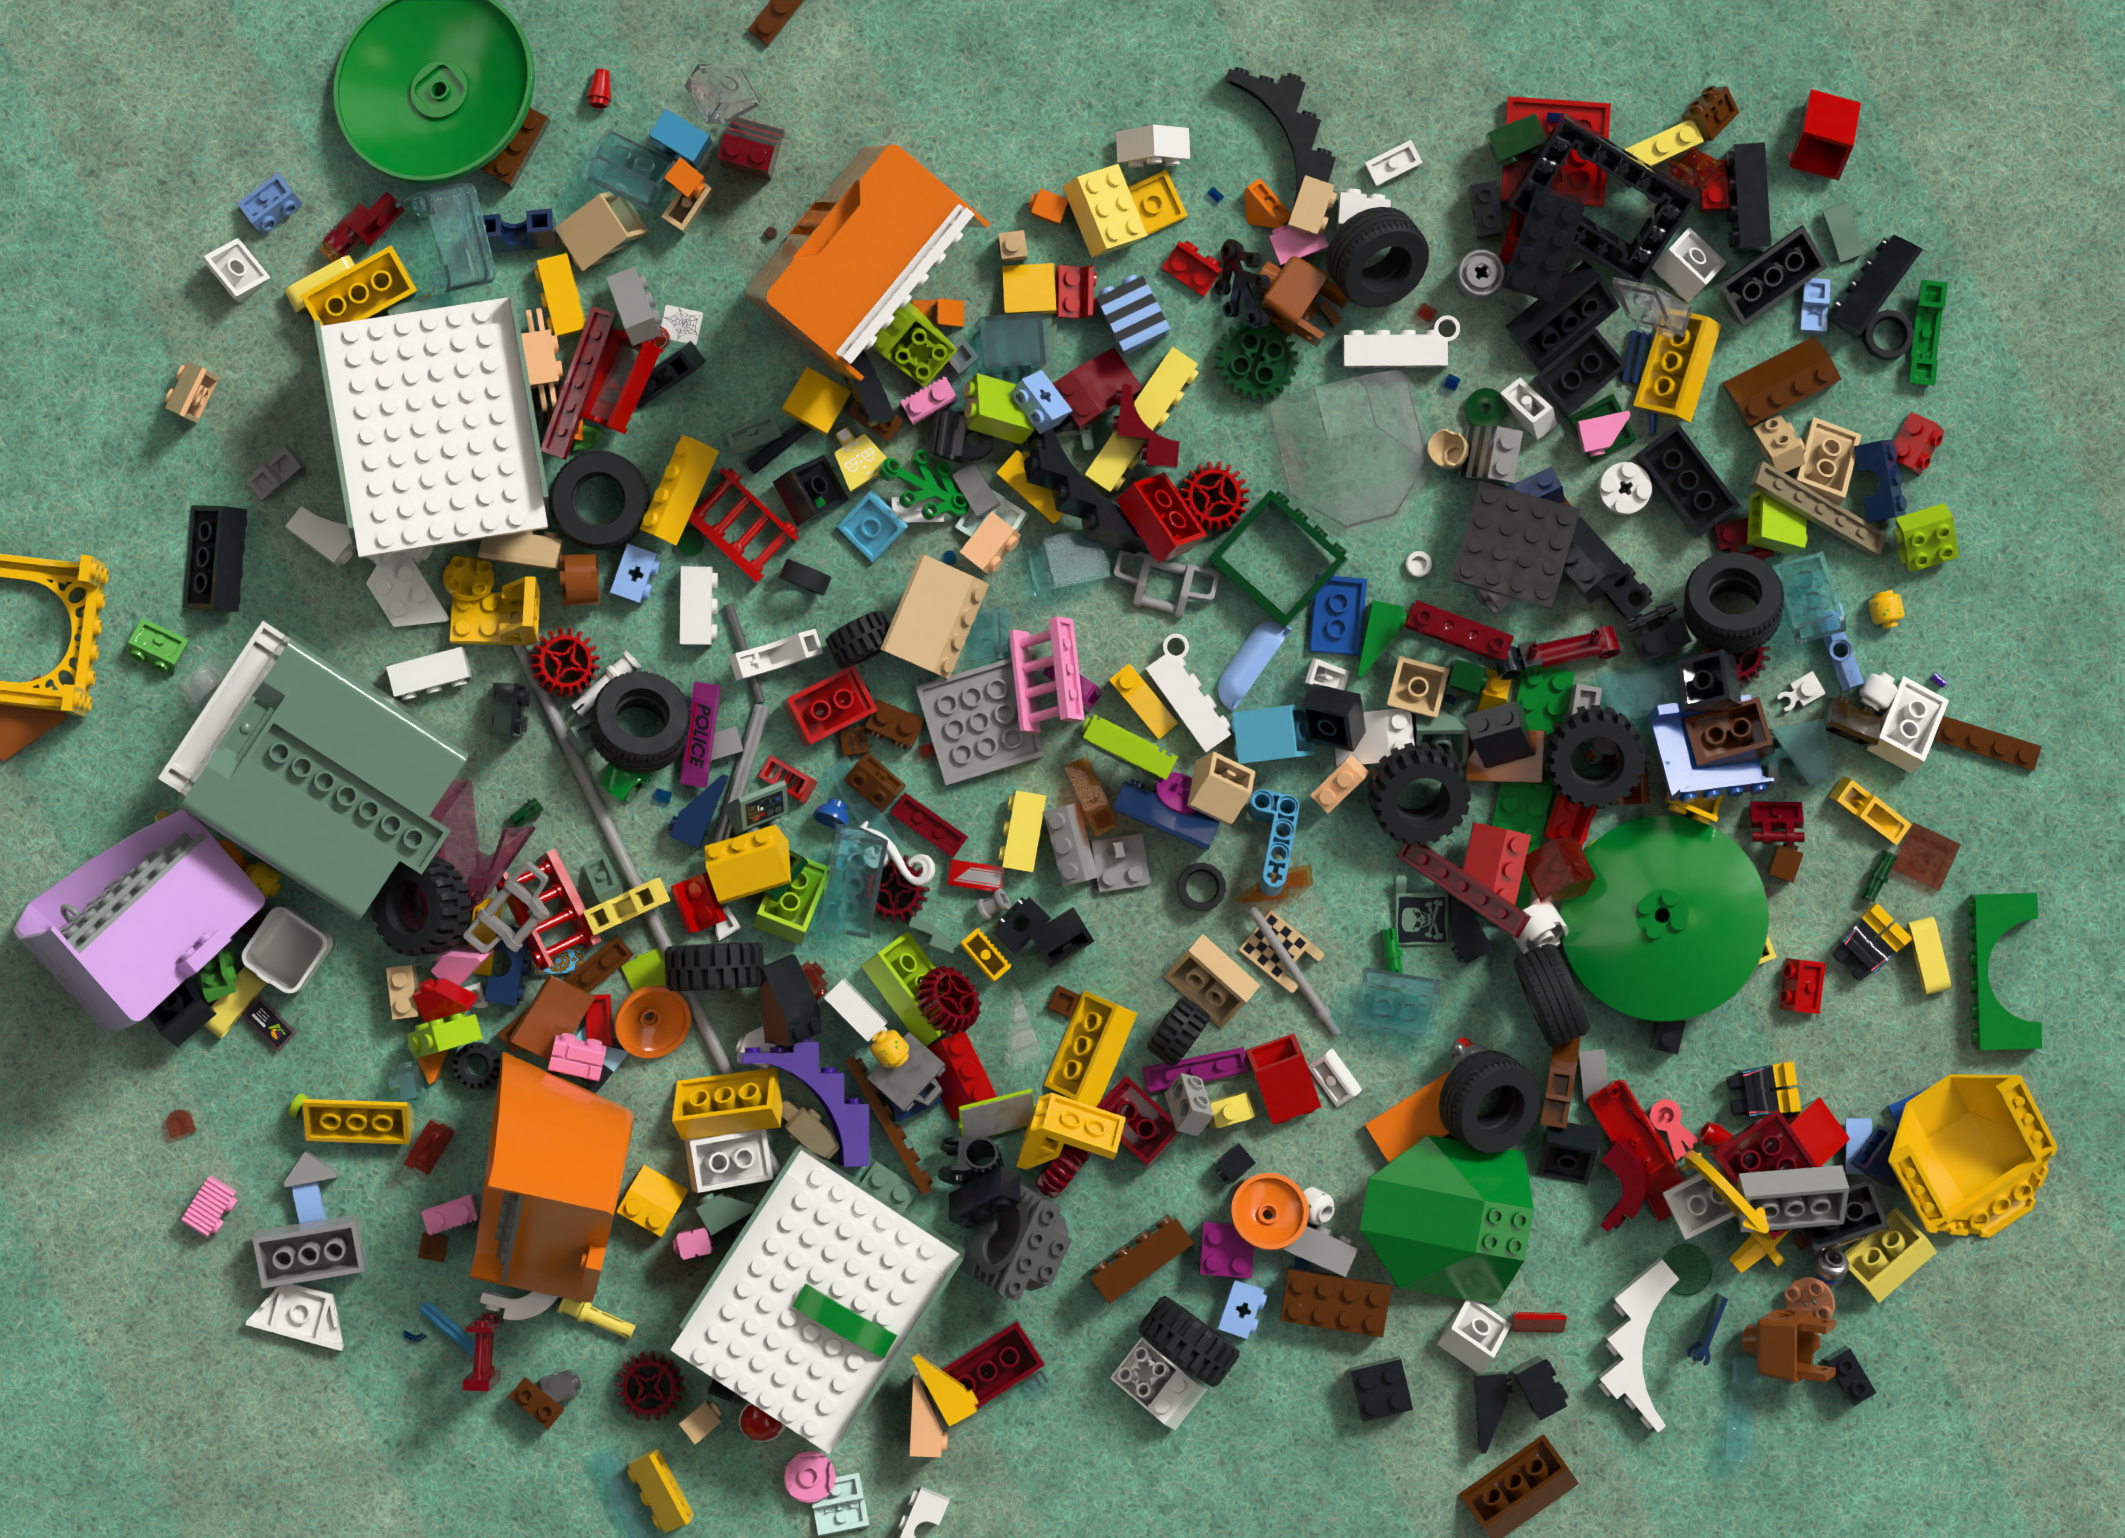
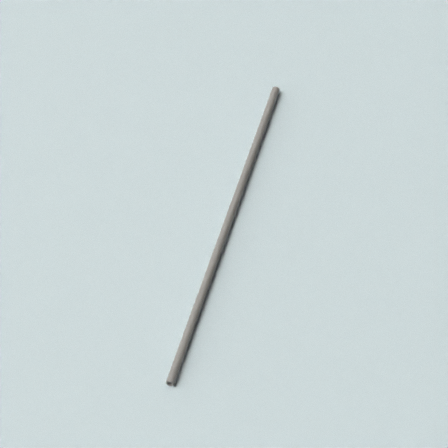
M512 645L630 889L642 885L580 755L565 733L567 728L551 695L547 693L546 685L543 688L539 687V684L543 681L542 677L536 680L533 679V675L539 671L538 669L530 670V665L535 663L530 659L531 654L527 646ZM655 908L643 913L664 956L666 948L673 945ZM681 991L721 1075L735 1073L696 992ZM768 1142L773 1176H775L782 1169Z

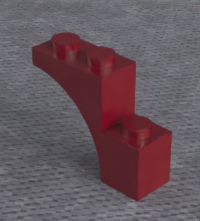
M1122 384V390H1116L1115 405L1120 406L1119 416H1114L1113 431L1118 432L1117 438L1147 440L1148 445L1143 444L1141 457V460H1146L1147 467L1177 469L1180 441L1167 439L1151 430L1143 422L1136 410L1132 385Z

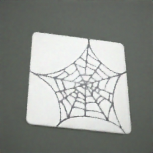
M666 305L661 329H663L665 336L669 340L683 343L691 340L696 345L703 313ZM659 335L660 338L666 339L664 335Z

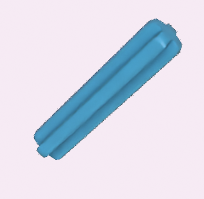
M430 1301L425 1302L419 1310L420 1313L473 1358L474 1339Z

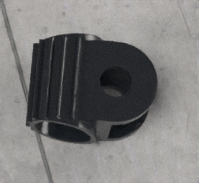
M937 411L934 414L929 453L962 464L963 460H981L991 452L994 436L967 429L965 411ZM977 433L981 440L976 445H970L966 441L967 435Z
M953 1136L941 1141L940 1148L943 1152L947 1153V1156H957V1165H943L939 1169L938 1178L945 1183L964 1186L1000 1166L1004 1167L998 1144H994L993 1139L990 1140L986 1136H978L976 1138ZM983 1157L994 1158L988 1165H974L976 1161Z

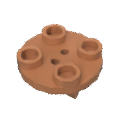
M1803 1277L1793 1282L1785 1291L1787 1310L1812 1311L1813 1317L1831 1319L1835 1310L1834 1295L1823 1281L1814 1277Z

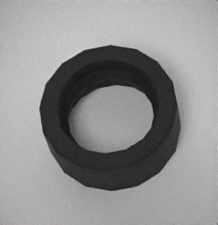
M1884 310L1875 314L1864 329L1862 339L1865 348L1872 356L1880 360H1892L1902 356L1909 350L1913 342L1914 330L1912 323L1904 314L1895 310ZM1892 320L1902 328L1903 340L1896 349L1883 350L1874 342L1873 330L1879 322Z
M786 559L779 576L784 581L822 596L825 595L831 580V576L790 559Z
M1205 862L1194 863L1186 867L1180 874L1177 882V893L1181 901L1188 908L1196 911H1208L1217 907L1223 900L1226 892V881L1221 871L1214 865ZM1204 871L1214 877L1217 890L1210 900L1197 902L1189 897L1186 891V884L1192 874Z

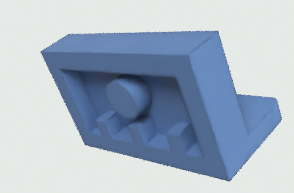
M279 172L237 203L261 235L272 230L278 223L303 205Z

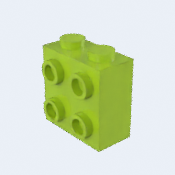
M1760 491L1749 495L1747 544L1792 555L1805 548L1807 543V519Z
M1945 503L1895 518L1897 528L1893 529L1896 542L1900 545V549H1897V556L1901 564L1905 563L1909 572L1959 558L1954 518Z
M465 1012L415 1026V1032L407 1034L408 1047L414 1059L483 1039L476 1014L466 1017Z

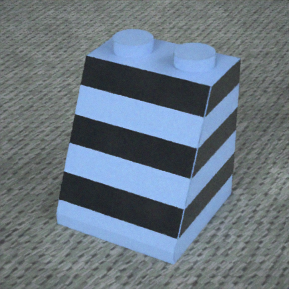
M1136 274L1122 281L1124 285L1114 289L1113 286H1109L1099 292L1100 296L1096 298L1123 356L1170 333V327L1145 277L1137 278Z

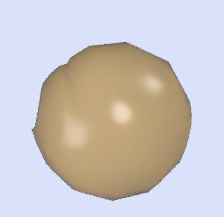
M1442 429L1434 433L1429 439L1427 452L1437 466L1442 469L1453 470L1465 462L1469 453V445L1460 433Z

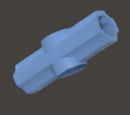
M1837 611L1816 618L1817 627L1827 650V658L1832 663L1842 692L1863 685L1862 676L1852 653V645L1847 640ZM1835 645L1843 646L1846 650L1845 657L1839 658L1835 656L1833 647Z

